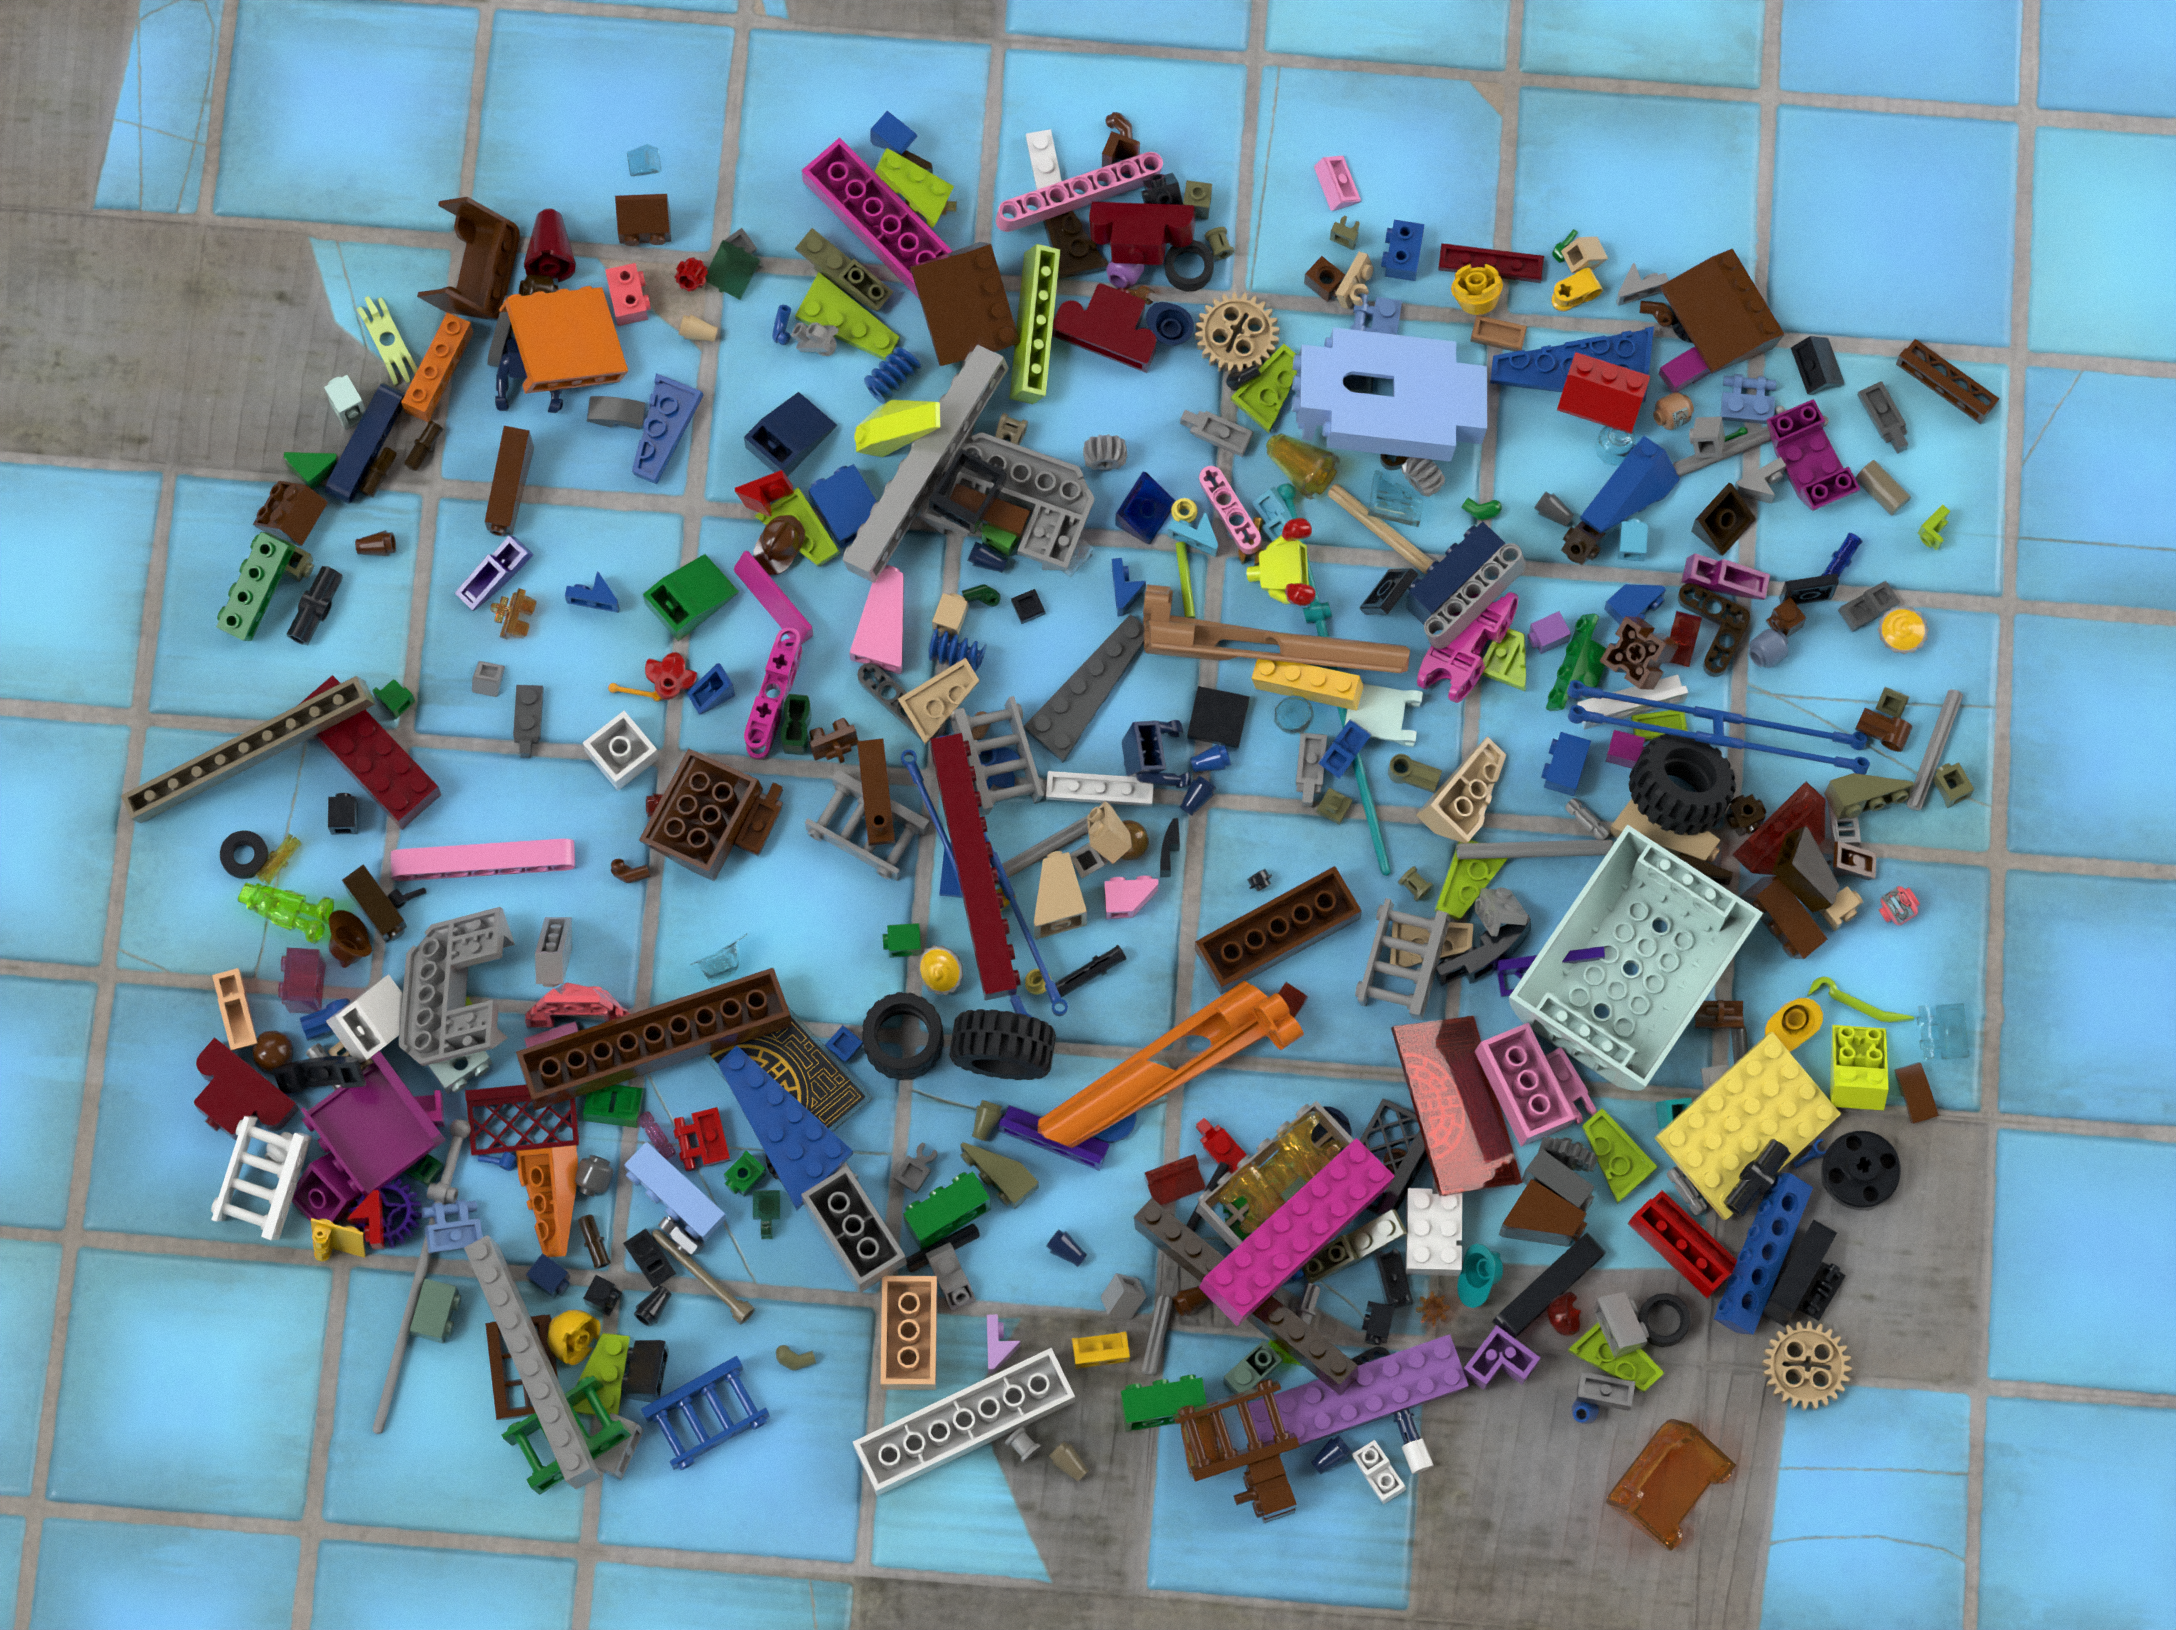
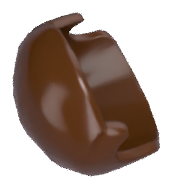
M273 1030L265 1031L257 1038L258 1044L253 1045L252 1052L254 1062L262 1072L272 1075L274 1074L273 1068L292 1062V1041L285 1033Z

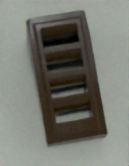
M1680 853L1679 858L1716 883L1721 885L1730 884L1733 877L1732 871Z

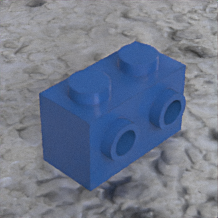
M1394 219L1393 228H1387L1385 243L1390 244L1389 252L1383 251L1381 267L1386 268L1385 277L1416 281L1425 224Z
M1560 732L1558 740L1553 738L1548 753L1552 754L1553 758L1551 764L1545 763L1541 778L1546 779L1544 788L1575 796L1591 740Z

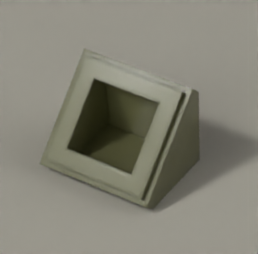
M1884 687L1875 709L1893 717L1901 718L1909 696Z

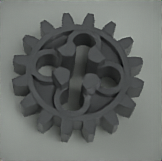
M1543 1137L1538 1152L1542 1148L1571 1170L1576 1169L1577 1171L1583 1170L1585 1172L1594 1170L1598 1157L1595 1156V1153L1589 1152V1149L1583 1148L1584 1145L1582 1143L1576 1142V1144H1572V1139L1566 1137L1564 1139Z

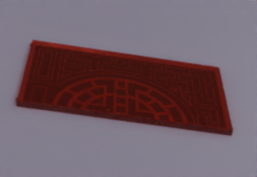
M1474 1016L1391 1027L1439 1196L1521 1184V1176L1499 1101L1475 1053L1481 1039Z

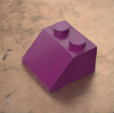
M331 1152L309 1164L297 1182L292 1203L310 1222L311 1218L317 1220L327 1219L336 1225L349 1213L348 1209L350 1207H356L354 1200L356 1198L360 1199L362 1195L361 1192L356 1195L347 1183L351 1179L345 1171L341 1174L332 1161L336 1157Z

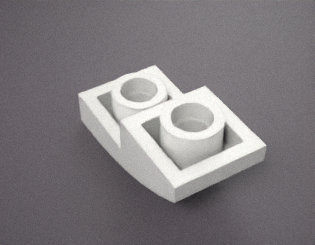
M1375 1440L1352 1454L1359 1469L1383 1505L1406 1490L1404 1483L1390 1465V1461Z

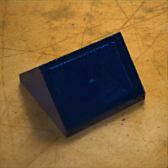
M1143 471L1116 512L1115 526L1150 545L1171 513L1172 505L1176 501L1147 472Z

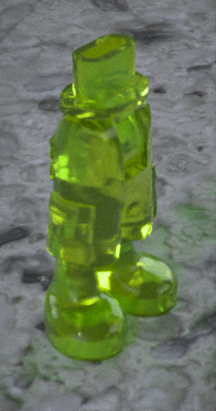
M245 883L238 896V902L246 904L248 910L254 911L262 917L271 920L275 925L289 931L295 928L301 930L305 934V939L313 944L318 943L325 932L323 923H329L328 918L334 909V899L330 897H323L318 904L306 902V895L294 892L293 890H281L271 886H262L259 883L255 886ZM303 913L315 918L316 920L313 919L309 921L301 917H298V915Z

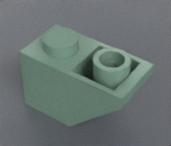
M1263 1340L1224 1376L1223 1383L1233 1394L1257 1387L1256 1383L1265 1380L1282 1362V1359Z

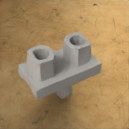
M818 322L812 323L809 326L804 323H797L791 336L798 341L796 349L800 352H817L821 356H830L836 349V341L833 336L838 333L839 329L834 325L822 326Z

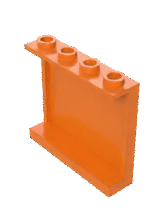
M584 286L578 290L560 289L553 293L539 291L527 296L513 294L506 298L499 309L500 313L508 312L524 364L527 379L522 386L525 394L618 383L628 372L602 287L592 288V286Z

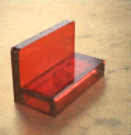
M1195 1154L1144 1172V1179L1151 1197L1161 1206L1203 1191L1206 1187L1199 1171V1162Z

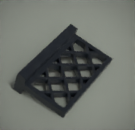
M1382 1099L1359 1140L1364 1146L1366 1144L1367 1149L1371 1153L1387 1149L1391 1161L1383 1163L1386 1168H1388V1165H1392L1395 1172V1177L1385 1193L1381 1194L1382 1199L1378 1206L1370 1204L1365 1208L1378 1216L1392 1209L1396 1210V1212L1398 1211L1408 1188L1413 1184L1430 1153L1421 1117L1388 1100ZM1385 1108L1396 1112L1398 1121L1383 1125L1380 1117ZM1379 1121L1380 1126L1375 1128L1376 1124ZM1414 1121L1422 1125L1417 1134L1406 1137L1403 1124ZM1400 1126L1404 1138L1388 1143L1385 1130ZM1382 1131L1386 1144L1370 1148L1368 1143L1370 1135ZM1406 1143L1408 1152L1405 1157L1394 1160L1390 1147Z

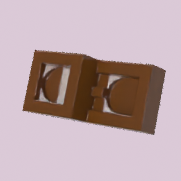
M1921 1062L1895 1069L1901 1096L1904 1097L1910 1122L1914 1124L1939 1116Z

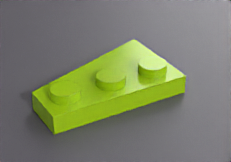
M1470 840L1468 843H1478V842L1473 841V840ZM1455 849L1434 911L1446 912L1450 918L1459 921L1480 895L1481 889L1487 886L1508 858L1458 859Z
M1603 1108L1582 1125V1130L1593 1153L1598 1157L1597 1162L1617 1204L1658 1168Z

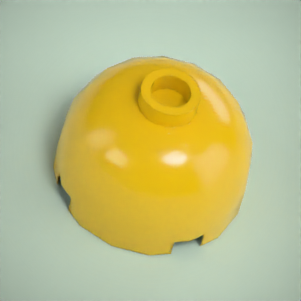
M576 1309L567 1310L554 1317L549 1324L547 1337L551 1352L566 1364L576 1365L580 1363L593 1350L592 1347H588L593 1338L598 1340L600 1336V1322L587 1312Z

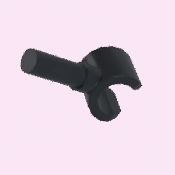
M423 887L402 895L396 889L388 894V899L396 909H400L407 901L426 894V890Z

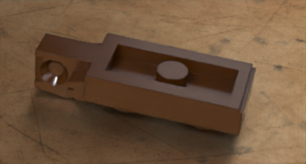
M773 782L767 795L761 793L756 798L734 843L736 847L759 857L782 810L783 802L779 801L783 792L782 786Z

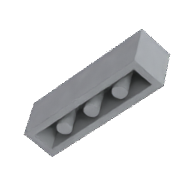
M572 917L544 918L535 952L536 984H543L545 987H556L564 983L572 951Z

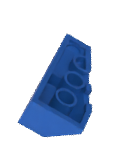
M1643 436L1586 508L1580 519L1601 534L1625 521L1628 516L1637 511L1645 510L1648 505L1655 501L1663 500L1680 480L1666 451L1646 436Z

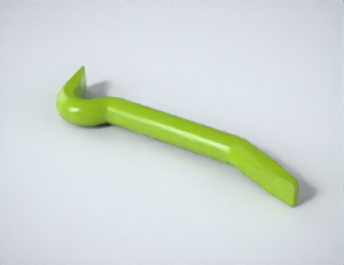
M1825 976L1815 979L1807 994V997H1809L1821 985H1826L1829 988L1828 994L1831 998L1878 1021L1892 1023L1914 1021L1915 1017L1882 1011L1837 989L1835 982L1831 978Z

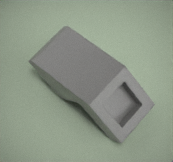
M951 1243L926 1253L933 1274L937 1276V1282L951 1311L976 1300Z

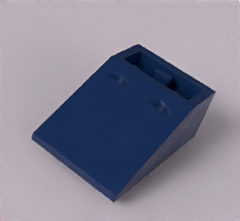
M797 392L763 417L744 436L745 448L774 473L783 470L788 477L837 427V424L800 392Z

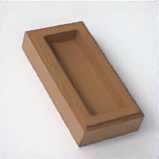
M1476 315L1470 342L1514 352L1521 351L1527 326Z

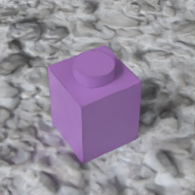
M1560 611L1531 623L1528 639L1532 647H1537L1540 654H1543L1569 642L1571 633Z

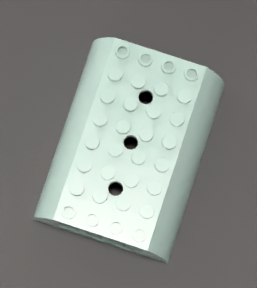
M1627 825L1509 996L1510 1005L1524 1024L1529 1022L1535 1033L1556 1047H1562L1564 1052L1615 1086L1634 1091L1643 1090L1763 913ZM1656 920H1662L1666 923L1667 930L1663 933H1658L1653 929L1652 923ZM1604 946L1605 959L1574 964L1562 962L1571 950ZM1626 963H1634L1638 968V973L1633 976L1627 975L1623 970V966ZM1605 1006L1609 1011L1608 1017L1604 1019L1596 1017L1594 1008Z

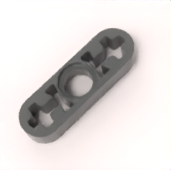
M506 295L504 297L503 303L505 302L506 298L509 297V295ZM508 312L499 314L488 354L487 364L489 366L499 367L501 357L507 353V338L511 339L513 332Z

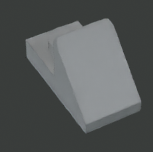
M1633 263L1618 292L1617 305H1624L1662 293L1660 286L1669 281L1666 273L1660 275L1652 273L1641 280L1636 265Z
M1780 457L1737 481L1735 489L1740 496L1773 503L1775 494L1768 483L1772 485L1783 478L1782 474L1786 464Z

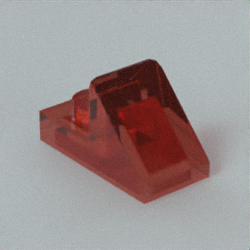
M1676 611L1669 638L1678 643L1679 647L1670 663L1686 667L1690 666L1702 617Z

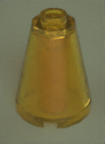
M1283 433L1273 435L1266 444L1267 455L1307 499H1314L1311 495L1315 493L1322 494L1336 476L1337 470L1334 469L1335 462L1339 464L1340 460L1336 454Z

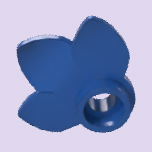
M1008 747L983 751L978 755L981 765L984 764L985 767L1020 759L1018 754ZM987 755L991 760L988 763H983L981 757ZM1013 771L988 777L986 780L988 790L991 789L993 784L1000 788L1014 787L1015 775Z

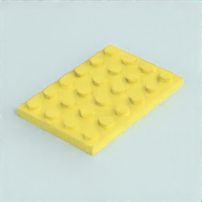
M1769 1032L1654 1138L1723 1220H1727L1733 1213L1726 1207L1723 1201L1739 1182V1175L1745 1166L1758 1157L1771 1139L1784 1144L1791 1153L1783 1166L1778 1170L1779 1172L1841 1113L1831 1104V1101L1773 1032Z

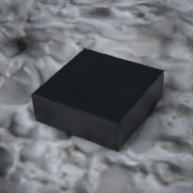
M1035 589L1011 598V603L1021 624L1045 615L1044 607Z

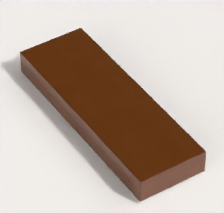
M956 483L950 500L976 514L987 495ZM996 498L981 523L1020 537L1030 511Z

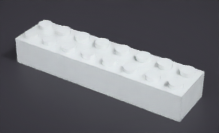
M1052 1348L859 1438L853 1441V1446L876 1495L879 1496L1012 1433L1021 1426L1024 1427L1075 1403V1395Z

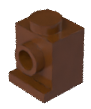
M1790 597L1773 609L1771 617L1766 619V622L1772 630L1780 631L1788 638L1803 628L1806 617Z

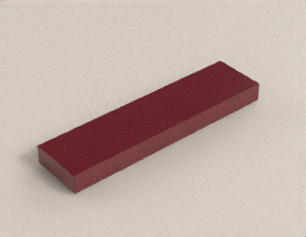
M1441 243L1438 271L1456 273L1460 268L1471 264V268H1485V264H1488L1498 271L1500 278L1541 283L1544 256Z

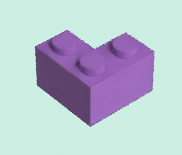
M1496 1325L1464 1367L1463 1371L1465 1377L1483 1390H1485L1500 1369L1523 1385L1541 1358Z

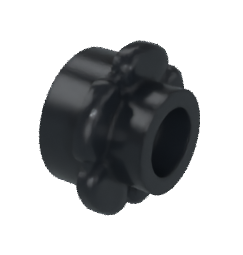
M1265 868L1247 879L1251 885L1249 889L1255 888L1258 892L1271 884L1269 879L1272 877V874L1269 875Z

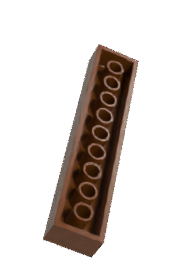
M770 968L516 1051L534 1110H539L791 1027V1015L775 970Z

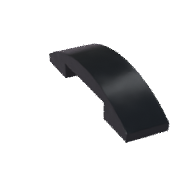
M347 1056L310 1058L283 1064L272 1069L279 1090L283 1093L302 1092L307 1087L341 1084L342 1088H353L366 1085L359 1061Z

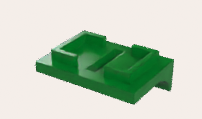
M612 1085L587 1093L583 1111L584 1121L637 1128L643 1088ZM612 1093H617L614 1112L611 1113L609 1108Z

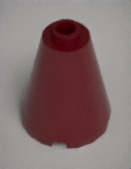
M548 208L539 212L536 216L524 260L526 275H549L552 279L558 278V282H562L571 278L575 273L576 262L562 215L558 211Z

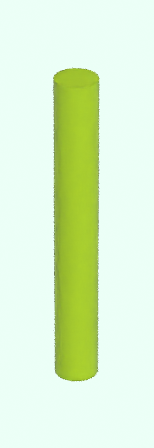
M1177 542L1175 546L1184 615L1186 618L1194 619L1195 610L1186 542Z

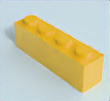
M1264 659L1256 660L1251 677L1255 688L1258 690L1355 711L1358 709L1364 688L1359 675L1303 663Z

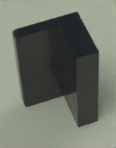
M1809 336L1790 347L1807 394L1814 395L1828 386L1840 387L1844 385L1843 377L1828 338Z

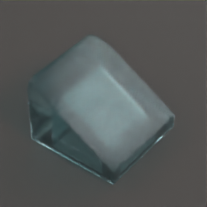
M646 144L627 152L630 176L634 177L661 172L659 151L656 147Z

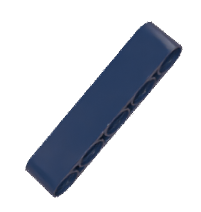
M385 383L380 384L327 481L325 487L326 494L348 504L353 501L369 472V467L374 463L403 409L401 402L406 393Z

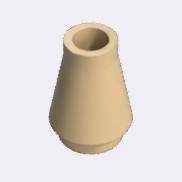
M691 314L690 316L683 315L678 335L684 336V339L714 342L718 327Z

